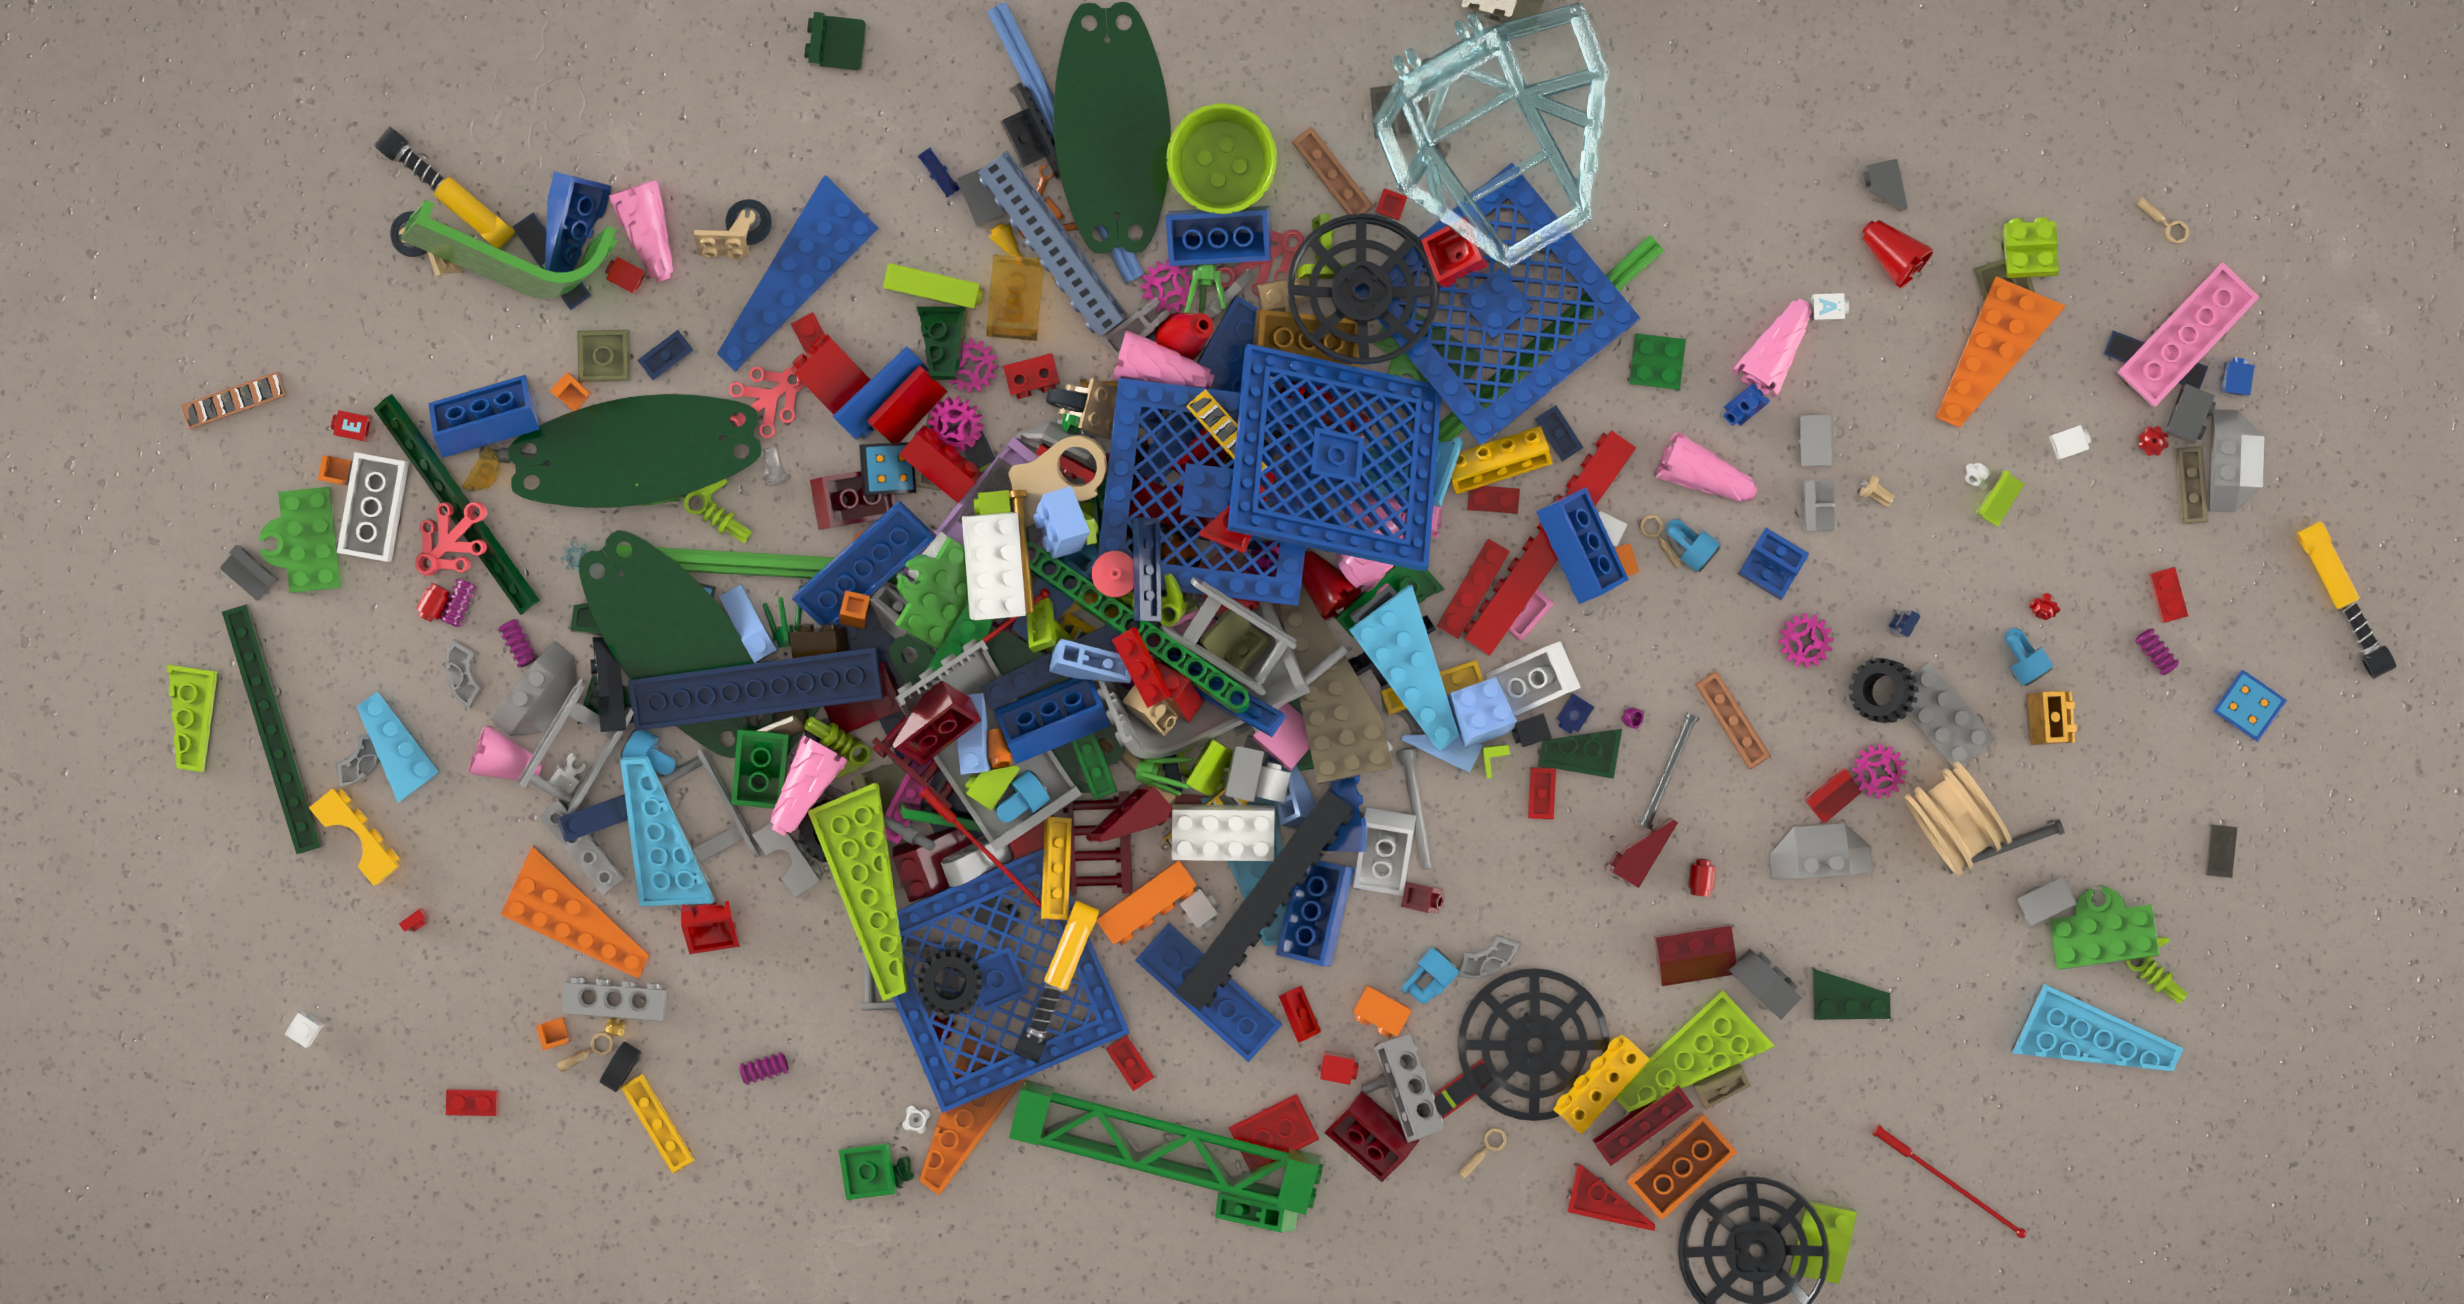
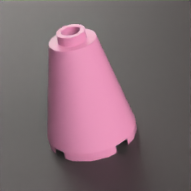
M485 726L477 741V748L475 754L472 755L468 772L479 776L518 780L533 754L492 727ZM539 764L534 772L537 776L540 774L542 764Z

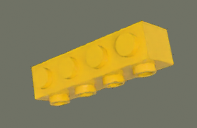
M1541 426L1530 428L1511 436H1504L1483 446L1477 445L1476 447L1461 451L1450 479L1455 494L1457 495L1553 464Z
M1623 1035L1614 1038L1602 1056L1597 1057L1591 1063V1068L1584 1075L1576 1079L1574 1087L1558 1099L1553 1110L1571 1128L1582 1135L1650 1059Z

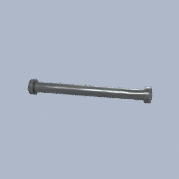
M1688 712L1684 715L1686 717L1643 819L1638 821L1639 825L1651 830L1653 828L1652 821L1693 726L1700 719Z
M2060 819L2055 820V824L2015 837L2009 844L2001 842V849L1999 851H1995L1992 847H1987L1972 857L1971 861L1976 863L2057 833L2059 835L2065 834ZM1945 863L1949 875L1952 874V870Z

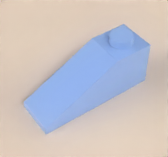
M742 584L719 596L754 663L779 650Z
M1061 639L1053 648L1049 669L1051 673L1077 679L1131 682V676L1118 653Z
M984 693L967 695L971 697L981 721L958 738L961 775L986 772L994 769L988 761L987 732L989 729Z
M1426 734L1402 735L1401 737L1402 741L1469 773L1483 745L1477 744L1465 749L1460 737H1458L1441 751H1438Z
M1268 753L1265 761L1266 765L1267 762L1282 765ZM1282 765L1281 770L1291 772L1285 801H1275L1280 824L1282 826L1299 828L1315 807L1314 798L1297 765L1291 771Z

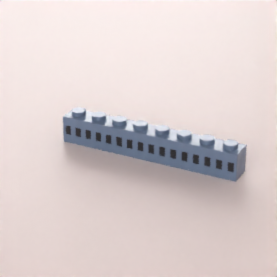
M1006 150L978 172L981 183L986 189H991L994 193L997 205L1002 210L1005 209L1010 215V222L1013 227L1018 231L1021 230L1024 234L1027 246L1032 251L1038 253L1044 269L1048 272L1051 271L1056 278L1055 283L1062 292H1066L1071 298L1070 303L1074 310L1082 313L1086 319L1085 324L1088 329L1100 337L1123 321L1127 316L1125 310L1010 153Z

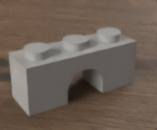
M770 822L752 834V836L766 856L778 849L785 850L790 854L792 867L786 874L781 876V879L794 898H796L822 880L819 876L822 874V871L815 861L810 863L805 855L808 852L803 849L801 840L796 842L791 833L787 832L784 836L771 829L773 823Z

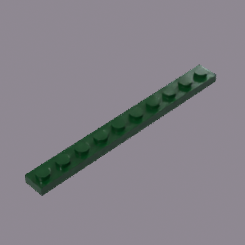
M391 394L385 397L374 408V411L439 502H449L452 504L454 512L450 517L457 525L465 517L464 509L470 503L394 395ZM484 521L473 523L463 534L468 542L478 539L485 541L487 550L484 554L478 555L519 614H524L540 601ZM476 543L475 548L480 552L481 546Z
M248 604L223 611L222 615L296 855L322 847L312 811L309 809L308 798Z

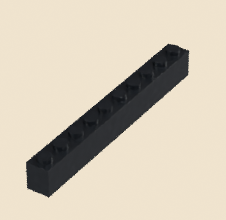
M1330 787L1179 986L1176 991L1179 996L1199 1011L1204 1006L1210 1007L1217 997L1214 994L1219 985L1224 988L1231 979L1232 975L1229 972L1234 965L1239 968L1247 958L1244 952L1249 945L1253 948L1263 936L1259 932L1265 925L1267 927L1271 926L1278 916L1274 912L1280 905L1283 907L1287 905L1293 896L1290 891L1295 884L1300 887L1308 877L1305 871L1310 864L1315 867L1323 857V854L1320 852L1326 844L1330 847L1339 835L1335 832L1341 824L1346 826L1354 815L1351 812L1354 805Z

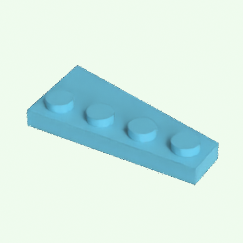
M378 691L356 707L394 792L397 803L439 773Z

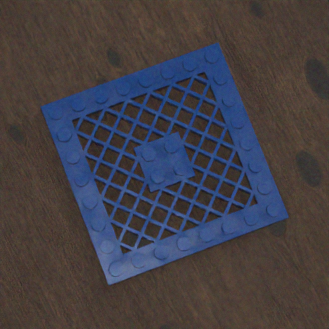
M1513 163L1509 164L1418 237L1422 240L1466 217L1472 227L1476 226L1475 239L1477 243L1492 244L1491 256H1483L1487 262H1490L1489 274L1475 273L1474 271L1464 275L1463 277H1470L1469 290L1456 289V283L1451 285V288L1440 287V292L1451 293L1449 306L1438 305L1437 310L1449 311L1447 323L1432 322L1428 329V337L1423 336L1414 347L1405 353L1480 446H1483L1640 320V316ZM1509 200L1512 203V205H1507L1503 203ZM1500 209L1514 211L1513 223L1499 222ZM1496 210L1495 221L1483 220ZM1518 212L1528 224L1517 223ZM1480 225L1494 227L1493 239L1479 237ZM1498 227L1512 228L1511 240L1497 239ZM1516 229L1530 230L1529 242L1515 241ZM1534 231L1545 244L1533 243ZM1496 245L1510 246L1509 258L1495 257ZM1514 246L1528 248L1527 260L1513 259ZM1412 248L1403 257V260L1411 270L1412 276L1416 274L1415 286H1426L1419 284L1421 273H1428L1427 269L1424 267L1425 264L1419 253ZM1532 248L1546 249L1545 262L1531 260ZM1550 251L1560 263L1549 262ZM1494 262L1507 263V275L1501 268L1493 274ZM1512 264L1526 265L1525 277L1511 276ZM1396 265L1388 273L1393 287H1407L1406 283H1404L1406 282L1404 275ZM1530 266L1544 267L1543 279L1529 278ZM1548 268L1562 269L1561 281L1547 280ZM1566 270L1577 283L1565 282ZM1474 278L1486 279L1473 289ZM1512 282L1524 283L1523 295ZM1528 283L1542 285L1541 297L1527 296ZM1360 285L1355 288V293L1358 297L1365 298L1369 295V290L1367 287ZM1546 285L1560 287L1559 299L1545 297ZM1564 287L1578 288L1577 301L1563 299ZM1582 289L1592 302L1581 301ZM1454 294L1466 295L1461 299L1465 307L1453 306ZM1415 297L1412 318L1410 319L1409 317L1404 324L1415 334L1419 331L1417 326H1422L1424 322L1415 320L1417 308L1429 309L1430 304L1418 303V297ZM1392 298L1387 310L1399 319L1404 311L1401 306L1405 307L1407 301H1400V298ZM1528 301L1540 302L1539 315L1527 314L1533 309ZM1544 303L1558 304L1557 316L1543 315ZM1562 305L1576 306L1575 318L1561 317ZM1580 306L1594 308L1593 320L1579 319ZM1599 309L1602 312L1603 316H1601L1597 320V313ZM1452 312L1466 313L1465 325L1451 324ZM1470 313L1481 327L1469 326ZM1380 317L1377 319L1385 330L1390 328ZM1520 319L1519 330L1508 329ZM1524 319L1538 320L1537 332L1523 331ZM1542 320L1556 322L1555 334L1541 333ZM1560 322L1574 324L1573 336L1559 335ZM1578 324L1590 325L1577 336ZM1433 327L1447 329L1445 341L1431 340ZM1451 329L1465 330L1463 343L1449 341ZM1468 331L1482 332L1481 345L1467 343ZM1397 332L1391 336L1399 347L1408 342ZM1486 333L1492 340L1500 335L1499 346L1485 345ZM1504 334L1518 336L1517 348L1503 347ZM1522 336L1536 338L1535 350L1521 349ZM1540 338L1554 339L1553 352L1539 350ZM1558 340L1570 341L1557 352ZM1432 345L1445 346L1443 358ZM1448 348H1463L1461 360L1447 359ZM1466 349L1481 350L1479 362L1465 361ZM1485 350L1498 352L1497 364L1483 363ZM1502 352L1516 353L1515 366L1501 365ZM1520 354L1534 355L1533 368L1519 366ZM1538 356L1550 357L1537 368ZM1449 365L1461 366L1459 377ZM1465 366L1479 368L1477 380L1463 379ZM1483 368L1497 369L1495 382L1481 380ZM1500 370L1515 371L1513 384L1499 382ZM1518 372L1530 373L1519 383H1517ZM1464 384L1477 385L1475 397ZM1480 387H1495L1494 398H1479ZM1498 388L1510 389L1499 399H1497ZM1481 404H1490V406L1484 409Z
M1247 344L1244 352L1228 531L1425 572L1429 567L1441 397L1430 383ZM1278 381L1286 388V391L1282 394L1273 385ZM1291 381L1298 382V383H1297L1296 385H1293V384L1291 383ZM1303 386L1311 394L1307 399H1304L1298 391ZM1315 386L1321 387L1322 389L1318 391ZM1269 392V394L1273 397V400L1267 403ZM1326 392H1329L1336 400L1330 405L1322 396ZM1289 395L1298 403L1293 408L1285 400ZM1351 397L1360 405L1355 410L1346 401ZM1364 397H1368V398H1372V399H1370L1369 401H1366V399H1365ZM1314 400L1323 409L1318 413L1309 405ZM1376 402L1384 410L1380 415L1371 407ZM1388 402L1395 403V405L1391 407ZM1275 404H1278L1285 412L1279 417L1271 408ZM1339 405L1347 414L1343 418H1340L1333 410ZM1400 407L1409 416L1404 420L1395 412ZM1300 409L1309 417L1304 422L1296 414ZM1363 410L1371 419L1366 424L1358 416ZM1325 414L1334 423L1329 427L1320 419ZM1267 415L1272 422L1265 426ZM1387 416L1395 424L1391 429L1382 420ZM1288 417L1296 426L1291 431L1282 422ZM1350 419L1358 428L1353 433L1345 425V422ZM1412 421V429L1410 430L1407 424ZM1314 423L1316 427L1311 433L1307 426ZM1373 425H1376L1382 433L1377 438L1369 429ZM1274 426L1283 435L1277 440L1269 431ZM1338 428L1340 432H1335L1333 430ZM1398 430L1407 439L1402 443L1393 434ZM1299 431L1307 440L1302 445L1294 437ZM1361 433H1362V434L1365 436V438L1369 441V443H1368L1367 445H1365V446H1364V438L1358 436V435L1361 434ZM1264 438L1269 443L1265 448H1263ZM1384 439H1387L1394 447L1389 452L1380 443ZM1286 440L1294 449L1290 453H1287L1280 445ZM1409 444H1410V454H1409L1408 451L1404 448V447H1406V446L1409 445ZM1311 445V451L1309 455L1305 449ZM1372 447L1381 456L1377 460H1374L1367 452ZM1272 449L1281 458L1275 463L1267 454ZM1397 452L1405 461L1400 466L1391 457ZM1297 454L1305 462L1300 468L1292 460V457ZM1362 459H1363V460L1365 461V463L1368 465V466H1366V467L1363 468V469H1362ZM1262 461L1267 466L1263 471H1261ZM1383 461L1392 470L1388 474H1385L1379 467V464ZM1283 463L1292 472L1288 476H1285L1278 468ZM1406 467H1408V476L1403 471ZM1308 468H1309L1308 477H1310V478H1315V479H1314L1313 481H1311V482L1309 481V479H1308V478L1305 476V474L1303 473V472H1304L1305 470H1307ZM1370 470L1379 479L1374 483L1365 474ZM1270 472L1279 481L1274 485L1265 477ZM1395 475L1403 483L1398 489L1390 480ZM1295 477L1304 486L1298 491L1290 482ZM1320 482L1328 491L1323 496L1314 487ZM1331 482L1338 483L1339 485L1335 487ZM1360 482L1365 486V489L1361 492L1356 488ZM1260 484H1261V485L1263 486V488L1265 489V491H1263L1262 493L1259 494V489H1260ZM1381 484L1390 492L1386 497H1383L1377 489ZM1283 486L1290 496L1283 499L1276 489ZM1344 487L1352 495V498L1347 501L1339 493ZM1407 489L1406 499H1405L1404 496L1401 494V492H1403L1404 490ZM1306 491L1315 500L1309 505L1301 496ZM1368 493L1377 501L1372 506L1363 497ZM1267 495H1270L1276 503L1272 508L1263 500ZM1331 496L1339 505L1334 510L1325 501ZM1392 498L1402 507L1396 512L1388 503ZM1292 500L1302 509L1296 514L1288 506V503ZM1354 502H1357L1364 510L1359 515L1350 506ZM1317 505L1326 514L1321 519L1312 510ZM1380 506L1388 515L1384 520L1375 512ZM1281 509L1283 513H1278L1276 511ZM1342 510L1350 518V521L1346 524L1337 515ZM1405 512V518L1403 522L1399 515ZM1306 514L1309 519L1302 518L1301 516ZM1367 515L1375 524L1370 529L1361 520ZM1330 519L1333 524L1325 522ZM1393 521L1400 531L1393 534L1386 524ZM1352 525H1355L1358 529L1349 528V527H1351ZM1377 530H1380V532H1381L1382 534H1377V533H1374V532H1376Z
M1119 378L1097 559L1106 552H1124V550L1133 559V553L1128 548L1133 543V538L1125 543L1127 524L1133 531L1131 521L1142 513L1145 518H1151L1145 510L1156 502L1164 512L1157 519L1161 521L1167 516L1175 526L1166 535L1160 530V544L1165 542L1173 552L1164 560L1160 559L1161 590H1166L1164 575L1171 573L1177 580L1183 593L1207 595L1190 583L1192 578L1195 577L1207 582L1233 599L1299 606L1305 556L1304 546L1275 541L1266 547L1259 537L1252 536L1249 543L1255 539L1263 551L1253 559L1245 551L1243 555L1249 562L1238 570L1230 560L1238 551L1234 550L1229 555H1226L1218 543L1210 541L1212 545L1201 553L1193 543L1199 537L1200 531L1190 538L1182 529L1185 524L1193 519L1202 530L1205 527L1197 517L1215 519L1230 506L1234 469H1229V467L1234 464V459L1224 465L1216 455L1223 447L1219 446L1213 451L1205 441L1211 434L1208 432L1202 437L1194 427L1199 421L1195 419L1193 422H1190L1184 415V413H1191L1186 406L1206 388ZM1206 389L1233 420L1238 419L1241 393ZM1268 396L1267 403L1273 400L1272 396ZM1285 398L1291 408L1298 405L1294 399ZM1312 401L1309 403L1316 413L1321 411L1322 408L1317 402ZM1278 404L1271 407L1278 417L1285 413ZM1141 407L1150 408L1147 412L1140 416ZM1302 409L1296 412L1303 422L1309 419ZM1158 410L1175 411V413L1165 420ZM1154 412L1162 423L1151 431L1143 419ZM1180 415L1187 426L1176 434L1169 425V422ZM1266 415V423L1272 422ZM1289 417L1282 421L1285 425L1293 426V429L1296 427ZM1140 423L1148 434L1137 442ZM1314 423L1307 426L1311 433L1316 427ZM1165 426L1173 437L1162 445L1154 434ZM1274 426V427H1273L1272 429H1270L1269 431H1270L1271 433H1273L1274 431H1276V430H1277L1276 426ZM1191 429L1198 438V441L1188 448L1180 439V436ZM1300 431L1294 435L1301 445L1307 441ZM1151 437L1159 448L1148 456L1140 445ZM1176 440L1184 452L1173 459L1165 448ZM1286 440L1281 446L1285 447L1289 442ZM1202 443L1210 454L1199 462L1191 451ZM1311 445L1305 449L1309 455L1311 451ZM1137 448L1144 457V460L1134 467ZM1275 450L1268 454L1270 458L1276 454ZM1162 451L1170 463L1159 470L1151 459ZM1187 454L1194 464L1186 463L1184 473L1176 462ZM1298 454L1292 457V460L1299 468L1305 464ZM1213 457L1220 467L1204 466L1203 464ZM1148 462L1156 474L1147 481H1144L1137 470ZM1284 464L1279 469L1283 471L1287 468V465ZM1173 465L1181 477L1170 484L1162 473ZM1288 468V475H1289V474H1291L1292 472H1291V470ZM1308 468V469L1305 470L1303 473L1305 474V476H1306V477L1309 479V481L1311 482V481H1313V478L1308 477V474H1309V468ZM1134 474L1142 485L1131 492ZM1159 476L1167 488L1156 496L1148 484ZM1296 477L1290 480L1297 491L1304 487ZM1184 480L1181 498L1174 487ZM1282 486L1283 489H1282L1281 491H1279L1278 493L1280 494V496H1281L1283 493H1285V499H1286L1287 497L1290 496V494H1289V493L1286 491V489ZM1145 488L1153 499L1142 507L1134 495ZM1171 491L1178 502L1167 510L1159 499ZM1308 491L1301 494L1307 504H1311V495ZM1268 495L1267 498L1269 500L1266 502V504L1269 505L1272 503L1275 506V501L1271 498L1270 495ZM1131 499L1139 510L1128 518ZM1294 500L1288 503V506L1295 514L1302 510ZM1181 505L1180 515L1189 517L1178 524L1171 515V512ZM1306 514L1301 516L1302 518L1309 519ZM1176 531H1179L1187 541L1178 549H1175L1167 539ZM1280 543L1277 561L1269 550ZM1190 545L1198 556L1187 564L1179 552ZM1213 548H1216L1224 559L1212 567L1204 555ZM1264 554L1274 563L1265 573L1255 563ZM1176 556L1183 566L1165 563ZM1201 559L1208 569L1191 566ZM1227 562L1234 572L1216 569ZM1252 565L1259 575L1241 572ZM1277 568L1276 577L1267 576Z
M1044 848L1004 865L1025 887L1038 891L1037 898L1039 900L1042 896ZM999 867L965 884L951 887L897 910L901 937L904 936L902 949H904L908 937L920 941L921 945L917 955L903 950L904 955L915 959L910 971L904 959L909 991L893 997V1000L942 1113L1130 1033L1092 942L1088 937L1076 967L1079 980L1074 978L1071 980L1072 983L1079 986L1074 998L1060 993L1059 997L1072 1003L1067 1014L1057 1010L1052 1013L1065 1018L1061 1031L1047 1026V1031L1057 1036L1047 1039L1038 1064L1015 1055V1049L1011 1051L1001 1047L1005 1034L1018 1038L1019 1041L1023 1030L1026 1031L1028 1025L1032 1024L1031 1017L1035 1007H1039L1037 1002L1041 992L1046 990L1044 988L1046 983L1044 978L1067 925V920H1054L1060 934L1048 930L1051 922L1048 919L1044 928L1031 923L1035 911L1041 912V908L1036 903L1031 904L1021 900L1023 895L1021 889L1017 898L1006 894V892L1018 886ZM1037 879L1040 887L1029 884V882ZM1070 891L1068 918L1074 905ZM998 896L994 908L982 904V902ZM1002 897L1015 902L1011 914L997 910ZM1019 904L1032 908L1027 921L1014 916ZM975 906L970 918L959 914V912ZM979 907L992 912L987 924L974 920ZM995 914L1008 918L1004 931L991 926ZM951 916L947 928L935 924ZM955 917L968 922L964 934L950 930ZM1012 920L1025 925L1020 938L1007 933ZM972 924L985 928L980 941L967 936ZM928 926L923 938L912 934V932ZM932 927L945 932L940 945L927 940ZM1029 927L1042 932L1037 944L1024 940ZM989 930L1002 935L997 948L984 943ZM948 934L961 938L958 950H962L965 940L978 945L972 959L977 962L981 970L982 990L973 1006L971 1014L964 1012L957 1014L968 1019L964 1031L951 1027L955 1014L950 1015L947 1025L933 1020L936 1014L935 1011L929 1017L923 1003L924 1000L921 998L913 978H919V975L913 973L918 960L926 962V958L920 956L924 945L927 944L935 947L938 951L950 949L944 947ZM1045 934L1059 938L1054 951L1041 946ZM1005 937L1018 942L1014 954L1010 945L1001 949ZM1022 944L1035 948L1031 961L1018 957ZM982 947L994 951L977 959ZM1039 950L1052 955L1047 968L1034 963ZM1017 961L1029 965L1024 978ZM954 967L943 968L942 970L948 972L944 984L935 982V986L941 989L940 993L944 995L945 990L956 995L960 994L965 987V980L960 991L947 985L952 974L965 979L963 973L954 970ZM1032 967L1045 972L1041 984L1027 980ZM1026 984L1038 988L1034 1001L1022 997L1030 993ZM1082 987L1090 1004L1078 1000ZM1015 999L1011 1011L998 1007ZM1019 1000L1032 1005L1027 1018L1014 1013ZM978 1004L983 1013L991 1010L987 1021L974 1016ZM1075 1004L1088 1008L1084 1021L1071 1016ZM995 1010L1008 1015L1004 1028L991 1023ZM1093 1010L1096 1019L1088 1022ZM1012 1017L1025 1022L1021 1034L1007 1030ZM1069 1020L1080 1024V1026L1065 1032ZM972 1021L985 1025L980 1038L967 1033ZM933 1024L945 1029L940 1041ZM989 1027L1002 1032L997 1045L984 1040ZM948 1030L961 1035L957 1048L944 1043ZM965 1037L978 1042L974 1054L960 1050ZM982 1044L995 1049L990 1061L977 1056ZM943 1048L955 1052L950 1064ZM998 1051H1002L1010 1055L1008 1057H1005L1001 1060L994 1062L998 1054ZM958 1054L971 1059L967 1071L954 1067ZM975 1061L987 1065L971 1072ZM953 1071L962 1074L963 1076L955 1078Z

